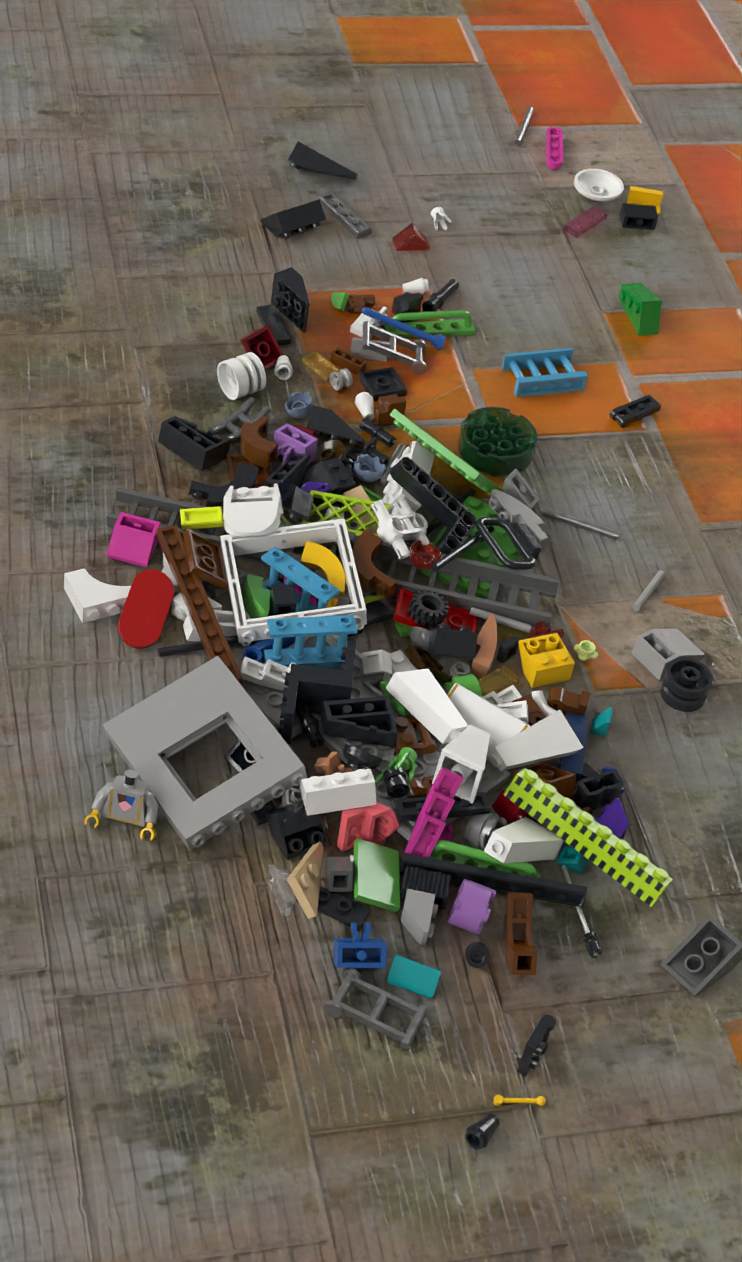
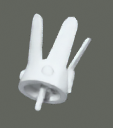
M435 207L431 211L435 230H438V222L444 230H447L444 218L448 222L452 221L444 213L443 208Z

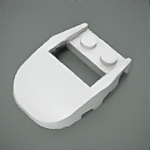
M277 483L274 484V487L261 486L250 489L247 487L234 489L233 486L229 487L223 501L224 529L227 533L234 536H259L269 534L279 527L281 522L280 516H283V509Z

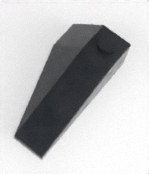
M299 141L288 158V161L291 163L290 166L296 170L302 169L354 180L358 177L357 173Z

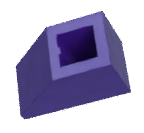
M615 798L611 804L607 803L601 812L602 816L600 818L596 817L594 820L600 825L608 827L612 834L623 840L629 824L620 799Z

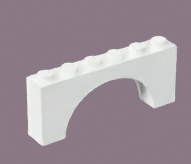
M163 552L162 564L164 568L161 572L171 579L174 586V598L180 593V590ZM85 568L64 573V589L82 623L122 613L131 586H115L100 582L89 575Z

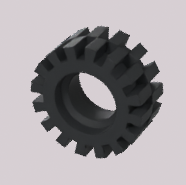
M426 589L418 590L414 593L408 606V614H411L410 618H415L414 622L416 624L420 622L422 627L427 625V628H431L433 625L436 628L438 624H442L449 609V606H447L448 602L444 601L445 598L443 596L439 597L438 592L433 594V590L426 592Z

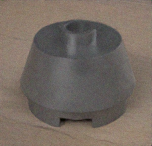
M496 813L474 815L470 819L465 831L466 845L484 851L492 832L506 826V820L499 817Z

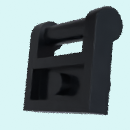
M544 1015L526 1043L517 1070L520 1074L526 1076L530 1068L535 1070L541 1059L540 1055L547 1051V1040L550 1031L556 1025V1019L552 1015Z

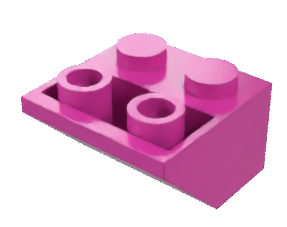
M121 512L114 525L107 557L147 568L159 542L156 536V529L160 528L161 522Z

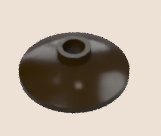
M330 440L322 443L317 447L316 459L310 462L309 465L312 467L321 461L341 458L344 453L343 443L339 440Z

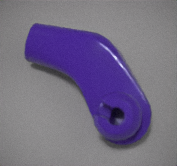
M307 482L301 487V489L309 493L311 490L330 493L331 491L330 485L326 482Z

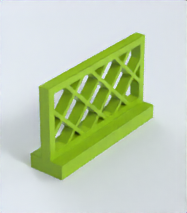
M314 490L310 491L313 499L316 497L322 498L325 503L316 507L312 499L311 507L313 509L310 511L309 517L316 513L321 519L317 522L329 521L334 517L342 519L339 514L348 510L352 517L345 520L348 532H353L355 535L360 536L363 531L374 524L379 527L378 518H375L371 512L373 511L371 505L376 501ZM337 501L342 502L345 506L337 511L331 505ZM384 503L389 512L390 504ZM361 505L365 510L355 514L352 507ZM329 507L333 513L323 517L319 511ZM368 513L372 520L363 525L359 518ZM301 520L300 523H302V524H308V523H313V522H308V521H305V520ZM356 520L360 527L355 530L349 529L347 525Z

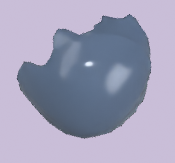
M295 392L288 396L285 409L291 417L305 419L310 416L314 401L308 392Z
M361 454L354 462L353 469L355 475L362 482L373 483L381 477L386 466L381 464L378 456L373 458L368 454Z

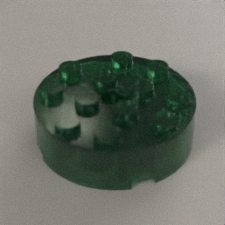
M484 407L470 412L468 417L462 421L457 448L462 459L476 470L494 477L510 475L514 469L521 472L530 465L537 443V432L532 423L522 415H514L506 408Z

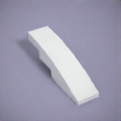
M244 657L242 660L240 672L244 680L281 691L284 690V687H289L285 686L284 683L286 672L290 673L291 664L289 667H286L269 659L266 664H262L248 657Z

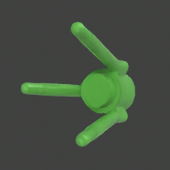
M402 748L398 756H395L392 762L375 779V786L383 779L384 771L395 766V770H398L400 767L404 771L410 770L408 784L411 790L410 781L413 780L417 768L415 763L417 753L412 748Z

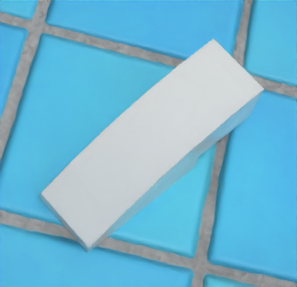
M214 610L224 636L237 635L233 611ZM245 612L246 620L251 619L247 612ZM188 614L183 624L187 641H201L190 614Z

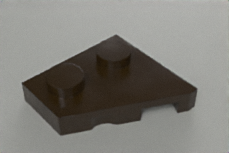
M409 644L405 652L410 657L409 661L418 670L429 669L437 681L442 683L452 682L453 676L441 672L444 667L435 661L430 654Z

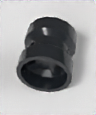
M395 766L386 769L383 773V779L388 796L391 798H401L407 795L410 788L404 769L400 767L398 770H395Z

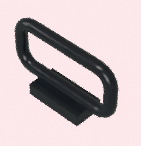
M483 517L477 520V530L504 566L517 570H528L535 566L542 547L525 524L517 523L514 529L507 521L500 518ZM485 525L503 528L525 561H513L507 558Z

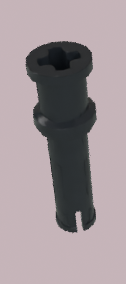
M451 279L440 291L432 293L429 300H425L422 303V310L424 312H436L437 308H441L446 298L459 288V283L454 285L457 280Z

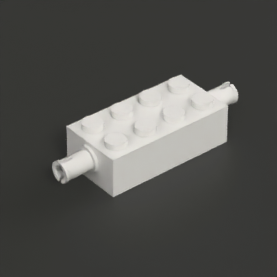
M412 441V444L410 443V447L404 450L402 456L393 461L391 468L403 457H409L430 475L435 454L423 447L420 442ZM389 474L387 478L389 482L383 491L385 496L382 499L383 503L390 504L389 514L393 516L401 515L394 502L402 497L407 498L413 512L417 511L421 504L394 481Z

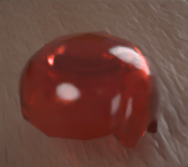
M417 540L411 544L410 560L416 568L430 570L431 565L442 558L440 550L434 547L432 543L423 545L421 540Z

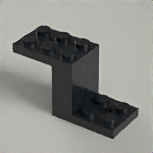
M348 639L347 647H342L341 660L345 661L340 662L339 669L291 664L290 673L286 672L284 685L289 687H284L282 702L287 703L281 706L280 718L284 720H280L278 733L283 734L282 738L287 744H291L294 712L298 708L302 707L303 711L306 712L304 706H308L311 713L321 714L323 701L350 699L356 639Z

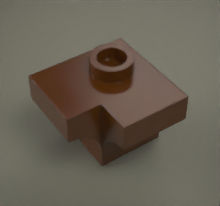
M397 394L379 397L374 423L382 427L395 425L393 423L395 419L390 414L394 409L403 415L405 414L407 401L404 396L398 397Z

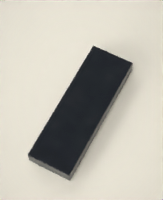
M275 305L257 306L256 312L262 325L270 326L278 345L291 344V338Z

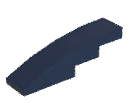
M566 712L565 718L583 748L573 755L561 757L560 769L575 773L576 778L581 779L585 757L588 716Z

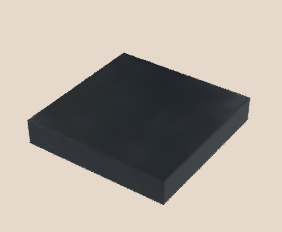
M393 367L358 373L359 381L365 391L373 397V401H378L379 397L397 394L398 397L407 395V389Z

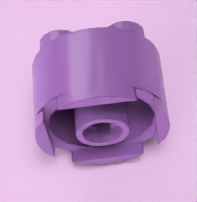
M464 879L459 888V894L453 903L448 923L479 935L484 922L486 923L491 910L488 909L489 904H492L496 891Z

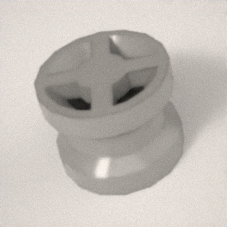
M346 368L341 369L340 372L335 371L330 374V382L335 390L350 387L353 383L352 375Z

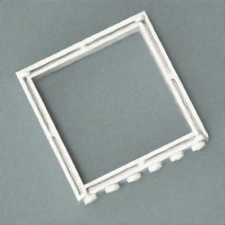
M344 518L279 527L269 534L259 536H234L231 534L220 536L238 642L242 646H249L252 641L273 639L269 635L267 619L354 615L357 630L363 629L364 625L367 624L366 607ZM306 541L316 544L336 542L338 544L351 600L350 605L246 620L234 556L270 551L275 546L279 549L305 546Z

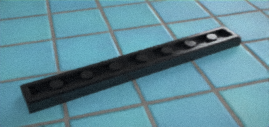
M402 853L399 874L402 875L405 873L406 866L410 868L420 867L423 870L439 871L446 875H451V884L461 885L463 880L467 879L491 888L496 892L508 894V892L532 893L533 899L576 907H583L587 894L586 886Z

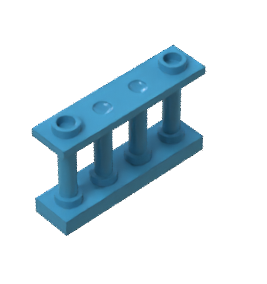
M573 348L504 354L501 367L502 371H513L516 377L514 388L516 397L584 390L588 378L586 371L575 372L570 362L574 351ZM563 365L567 373L558 374L555 366ZM537 367H547L550 375L541 376ZM529 368L533 376L524 377L520 369Z
M276 546L261 556V560L271 566L270 576L263 582L262 588L270 590V595L272 585H284L278 581V572L287 577L286 585H293L294 588V583L303 588L302 597L295 593V612L326 608L327 602L340 592L339 589ZM310 594L319 599L318 608L309 602Z
M354 615L267 619L270 638H274L273 649L264 650V661L266 664L269 659L286 667H289L291 662L299 665L339 668L340 662L345 661L341 660L342 647H347L348 634H357ZM326 635H339L337 646L325 647ZM317 636L316 647L303 648L304 637ZM283 637H296L295 647L282 649Z

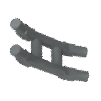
M250 397L238 411L222 423L210 427L208 430L214 431V435H218L227 429L233 434L226 437L231 438V444L240 441L241 429L235 426L234 422L239 420L243 423H253L261 416L266 417L271 412V409L265 406L253 419L249 418L246 415L256 403V400Z

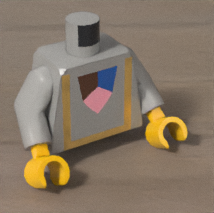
M127 770L124 776H116L114 782H108L97 792L91 807L93 811L87 815L84 822L86 825L88 818L94 817L96 819L94 828L97 827L100 822L98 815L99 812H102L101 817L143 827L147 823L146 828L142 829L140 837L144 840L145 833L148 830L151 832L152 841L157 835L153 825L157 821L159 805L153 793L149 791V784L138 780L139 774L137 771Z

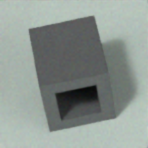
M326 857L325 881L327 890L329 892H352L353 868L350 857Z

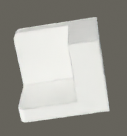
M382 649L362 653L363 674H393L390 653Z

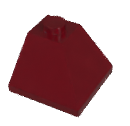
M269 325L255 329L240 340L246 353L252 352L257 355L263 364L264 370L275 365L278 358L283 355Z

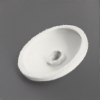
M585 169L578 172L574 178V186L578 192L594 201H612L620 197L624 189L622 181L616 175L601 169Z

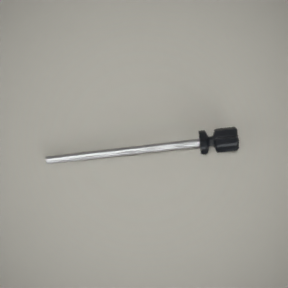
M563 865L561 868L566 881L572 884L567 868ZM576 907L586 933L582 938L586 942V950L591 958H596L597 955L602 954L600 944L596 941L597 936L594 932L589 931L581 907Z

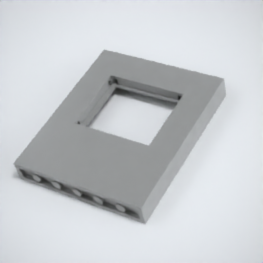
M216 656L103 724L108 739L131 770L138 772V780L149 784V791L153 793L159 805L158 808L189 851L195 847H200L206 840L214 835L221 834L230 825L242 821L246 815L254 810L261 809L267 802L282 796L291 787L299 785L301 779L307 778L303 763L219 656ZM227 723L256 763L196 799L167 759Z

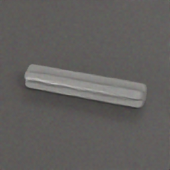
M399 444L380 477L381 484L388 485L389 481H387V478L390 474L391 464L396 458L402 456V453L407 448L406 445Z

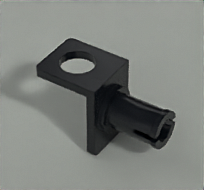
M376 437L365 444L364 448L356 445L346 453V457L354 462L357 460V457L353 455L355 452H360L363 455L368 454L373 458L378 456L381 464H385V466L390 458L388 455L376 450Z

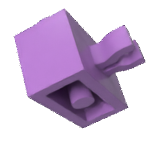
M285 424L275 431L274 442L278 443L277 457L282 455L283 460H286L292 453L310 454L309 463L316 459L317 438L289 424Z

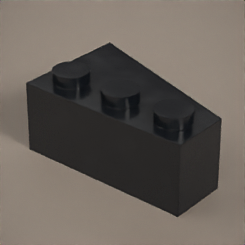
M176 416L163 421L158 442L195 466V468L203 471L226 459V454L229 453L231 438L225 437V439L215 436L214 431H202L197 429L198 425Z

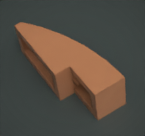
M490 613L477 636L476 655L471 666V674L485 680L490 670L497 644V624L495 615Z

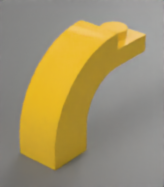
M306 541L301 563L305 567L323 573L328 582L340 590L339 594L327 602L326 608L337 607L339 604L337 596L343 598L346 596L347 586L343 567L338 558L329 549Z

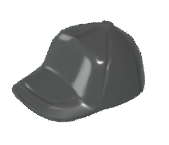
M416 626L411 627L410 638L415 647L428 652L430 631Z

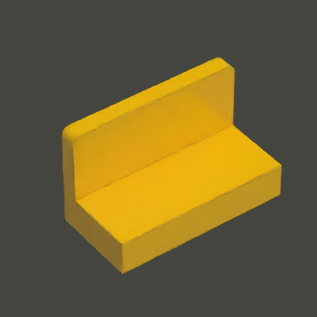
M630 186L627 204L656 206L659 216L663 191Z

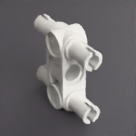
M402 497L394 502L401 515H390L383 500H378L371 505L379 520L378 536L385 543L392 544L399 560L411 555L404 542L407 540L415 541L419 549L434 551L426 537V528L428 527L426 519L421 514L412 511L406 497Z

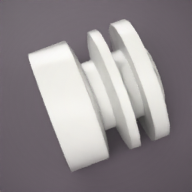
M252 352L222 361L217 367L220 387L231 400L261 391L266 386V373L263 364L257 355Z

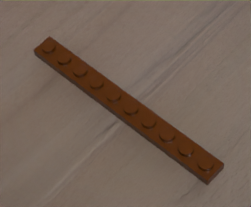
M177 525L156 529V536L209 660L219 656L237 681L242 684L243 677L201 580L190 573L185 544Z

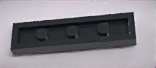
M478 792L473 804L455 795L453 798L455 802L446 818L489 814L490 805L485 792ZM427 797L396 799L395 808L400 822L417 821Z

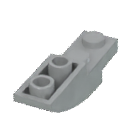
M497 489L492 490L489 500L490 508L495 511L500 519L507 521L514 529L517 523L525 524L542 547L540 553L545 552L548 537L542 531L544 522L539 516L516 498Z

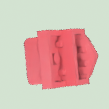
M377 801L376 805L342 810L337 847L342 852L354 848V842L357 838L378 845L384 844L386 838L390 837L400 826L394 810Z

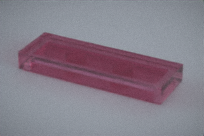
M593 206L565 224L564 230L577 238L606 219L608 213Z

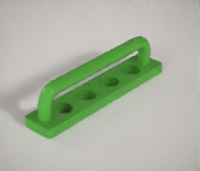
M464 310L400 313L392 317L397 321L465 318L462 320L403 323L417 329H424V332L433 336L435 334L460 336L474 335L475 333L472 316L468 311ZM384 324V330L402 338H419Z
M445 840L437 841L429 858L438 860L450 857L454 860V863H472L476 867L540 878V874L537 873L535 867L527 862L502 863L483 850Z

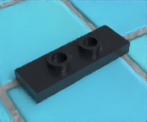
M320 886L318 912L350 927L351 922H356L357 930L359 931L369 916L370 909L335 892H329L326 888Z

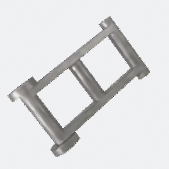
M369 321L363 322V350H372L409 365L415 374L420 375L426 372L427 365L423 362V352L427 348L425 341L415 340L412 342L370 325ZM370 334L388 340L390 343L389 348L371 342ZM397 344L414 351L416 359L396 352Z
M345 968L342 972L344 981L333 1001L329 1000L325 1003V1012L335 1018H339L344 1014L401 1042L400 1046L402 1048L409 1049L428 1008L424 1005L414 1006L361 980L362 976L356 969ZM352 986L378 998L370 1016L343 1004ZM387 1003L414 1016L406 1033L378 1021Z

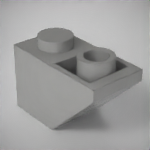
M407 889L401 923L421 946H425L427 937L432 938L435 924L430 923L431 918H436L438 905L434 904L435 894Z

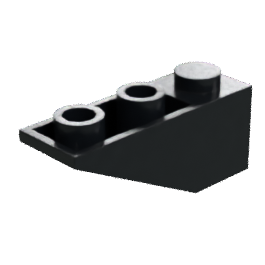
M312 405L307 427L317 431V436H322V433L330 435L329 438L333 440L348 439V443L359 446L360 443H365V440L332 410Z

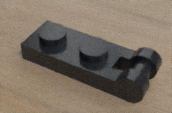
M647 395L613 409L609 417L614 421L616 420L621 428H625L631 422L660 411L661 405L652 396Z

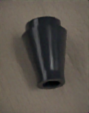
M488 1114L485 1118L469 1126L465 1134L466 1142L474 1149L485 1148L496 1128L500 1125L498 1117L494 1114Z

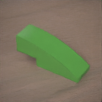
M247 573L241 589L244 608L251 619L267 617L269 613L270 590L262 588L263 577Z

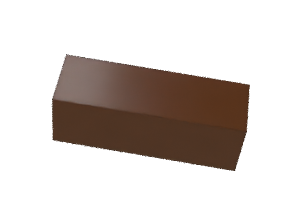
M338 347L331 353L330 357L331 363L343 369L346 368L356 375L366 370L367 361Z

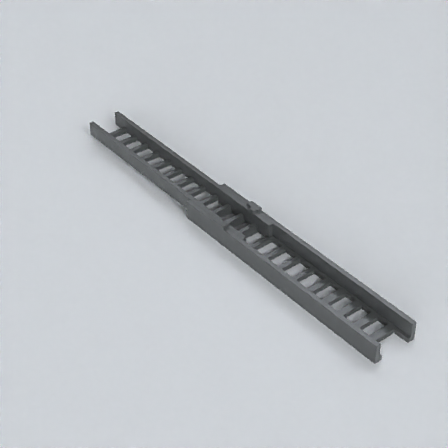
M117 488L116 490L118 502L132 504L128 514L135 516L139 506L152 509L149 519L155 521L158 510L172 513L168 525L161 524L160 528L174 526L177 516L180 515V509L206 508L201 505L122 488ZM108 513L106 516L107 526L114 528L119 515ZM280 523V525H282V526H284V527H286V526H293V525H288V524ZM216 527L209 528L208 534L195 532L221 547L220 537L213 536ZM178 528L181 537L184 541L183 533L185 532V530ZM348 532L353 552L354 544L359 536L353 532ZM384 541L381 553L372 561L374 566L377 560L391 562L388 576L392 579L397 564L412 567L408 582L393 579L396 581L395 593L393 595L397 597L399 589L416 593L418 590L422 591V589H426V592L433 590V594L438 592V596H443L445 598L444 601H447L450 605L468 611L475 607L530 624L532 627L549 630L552 613L538 611L536 607L539 595L556 598L560 579L459 557L437 572H434L431 569V565L444 557L445 554L407 546L411 555L399 560L392 544L389 545V543ZM336 542L319 544L327 549H331V552L336 556L338 550ZM295 547L288 548V551H283L301 563L302 555L293 553ZM268 551L244 554L241 556L261 560V556H263ZM417 568L432 571L428 586L413 583ZM437 573L452 576L448 591L433 588ZM459 577L471 579L467 595L455 592ZM480 581L491 584L487 599L475 597ZM499 586L511 589L508 604L496 601ZM519 590L531 593L528 608L516 606Z

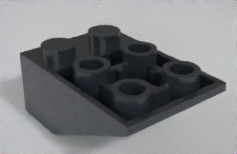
M292 267L274 273L271 304L275 305L285 317L305 333L310 302L303 277Z

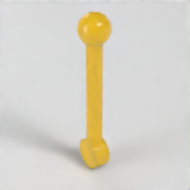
M495 1095L493 1103L496 1106H501L503 1103H537L539 1106H543L546 1103V1099L543 1096L537 1098H503L501 1095Z

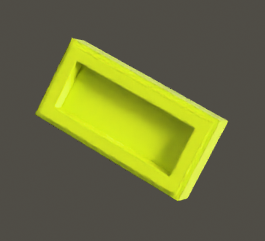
M221 506L180 509L182 530L223 527Z

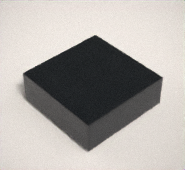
M514 635L500 644L497 660L504 663L516 655L520 639Z

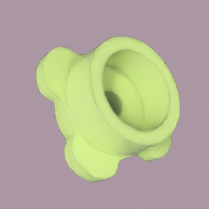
M584 640L574 646V650L578 653L580 660L595 659L598 656V653L595 651V644L591 641Z

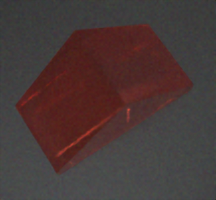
M413 223L392 239L396 251L430 250L427 237Z

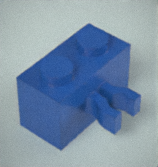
M351 922L353 938H334L333 962L337 968H386L387 943L382 938H367L371 930L370 923H365L362 938H359L357 923Z

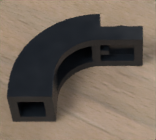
M239 462L234 479L227 485L219 487L192 480L189 495L198 500L207 499L206 507L221 506L222 509L224 496L230 486H233L234 489L241 487L250 489L254 487L259 467Z

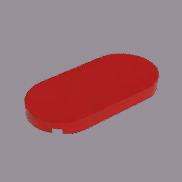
M154 569L144 570L134 578L117 628L124 643L132 648L143 649L153 645L161 634L174 596L173 583L165 573Z

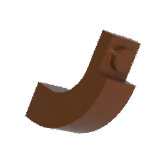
M261 416L253 423L245 422L242 425L240 452L249 462L268 469L277 461L278 443L264 439L268 434L269 418Z
M366 529L358 537L353 547V557L361 589L366 593L374 589L378 594L390 599L395 593L396 581L379 571L372 563L381 553L383 540Z
M508 892L507 911L504 914V946L507 966L512 975H536L537 950L533 946L531 935L532 893Z

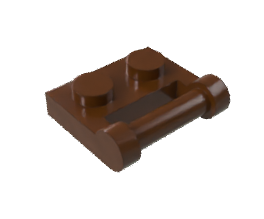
M394 717L398 732L394 745L397 755L404 747L412 748L417 754H431L437 750L436 742L432 740L429 730L415 717ZM414 728H419L424 743L418 742Z

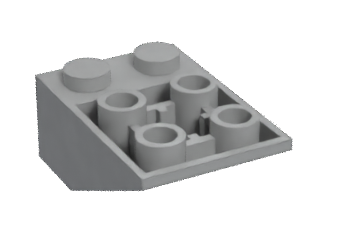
M651 629L637 636L632 655L658 680L665 678L668 665L673 660L679 658L700 660L705 657V654L678 629Z

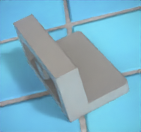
M353 338L350 354L362 359L387 362L386 356L372 350H363L362 338ZM370 340L371 342L389 348V342Z

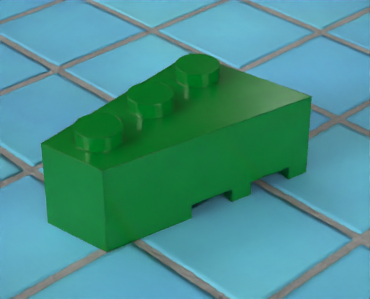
M642 283L621 284L619 300L638 336L658 334L662 300Z

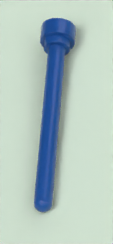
M365 307L362 309L364 315L429 341L438 350H441L446 337L441 334L433 336Z

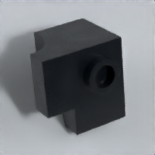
M407 292L394 297L392 313L397 315L400 313L420 312L423 296L419 293L411 295ZM405 320L400 322H411L413 320Z

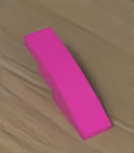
M441 767L420 811L405 854L429 858L446 826L445 819L455 802L453 798L464 779L461 775Z

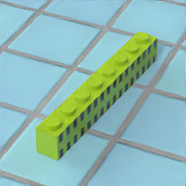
M526 768L521 770L503 794L650 907L657 902L673 880L665 870L657 868L645 855L633 850L628 842L616 837L608 827L600 825L593 819L591 814L580 810L571 799L563 797L557 792L555 787L543 782L532 770H527Z

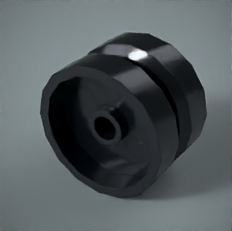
M692 658L673 660L668 665L661 686V697L667 705L675 710L682 712L699 710L705 704L713 680L712 673L705 664Z

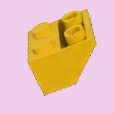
M558 633L519 640L523 673L532 688L570 680L575 662Z

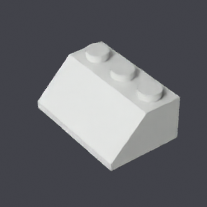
M358 769L352 772L334 773L320 777L313 776L301 779L299 785L307 816L376 805L375 780L371 769Z

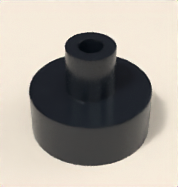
M473 942L465 950L466 961L470 966L481 968L488 963L490 954L485 944Z

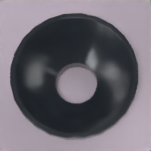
M344 744L343 755L347 765L357 769L373 770L382 763V758Z

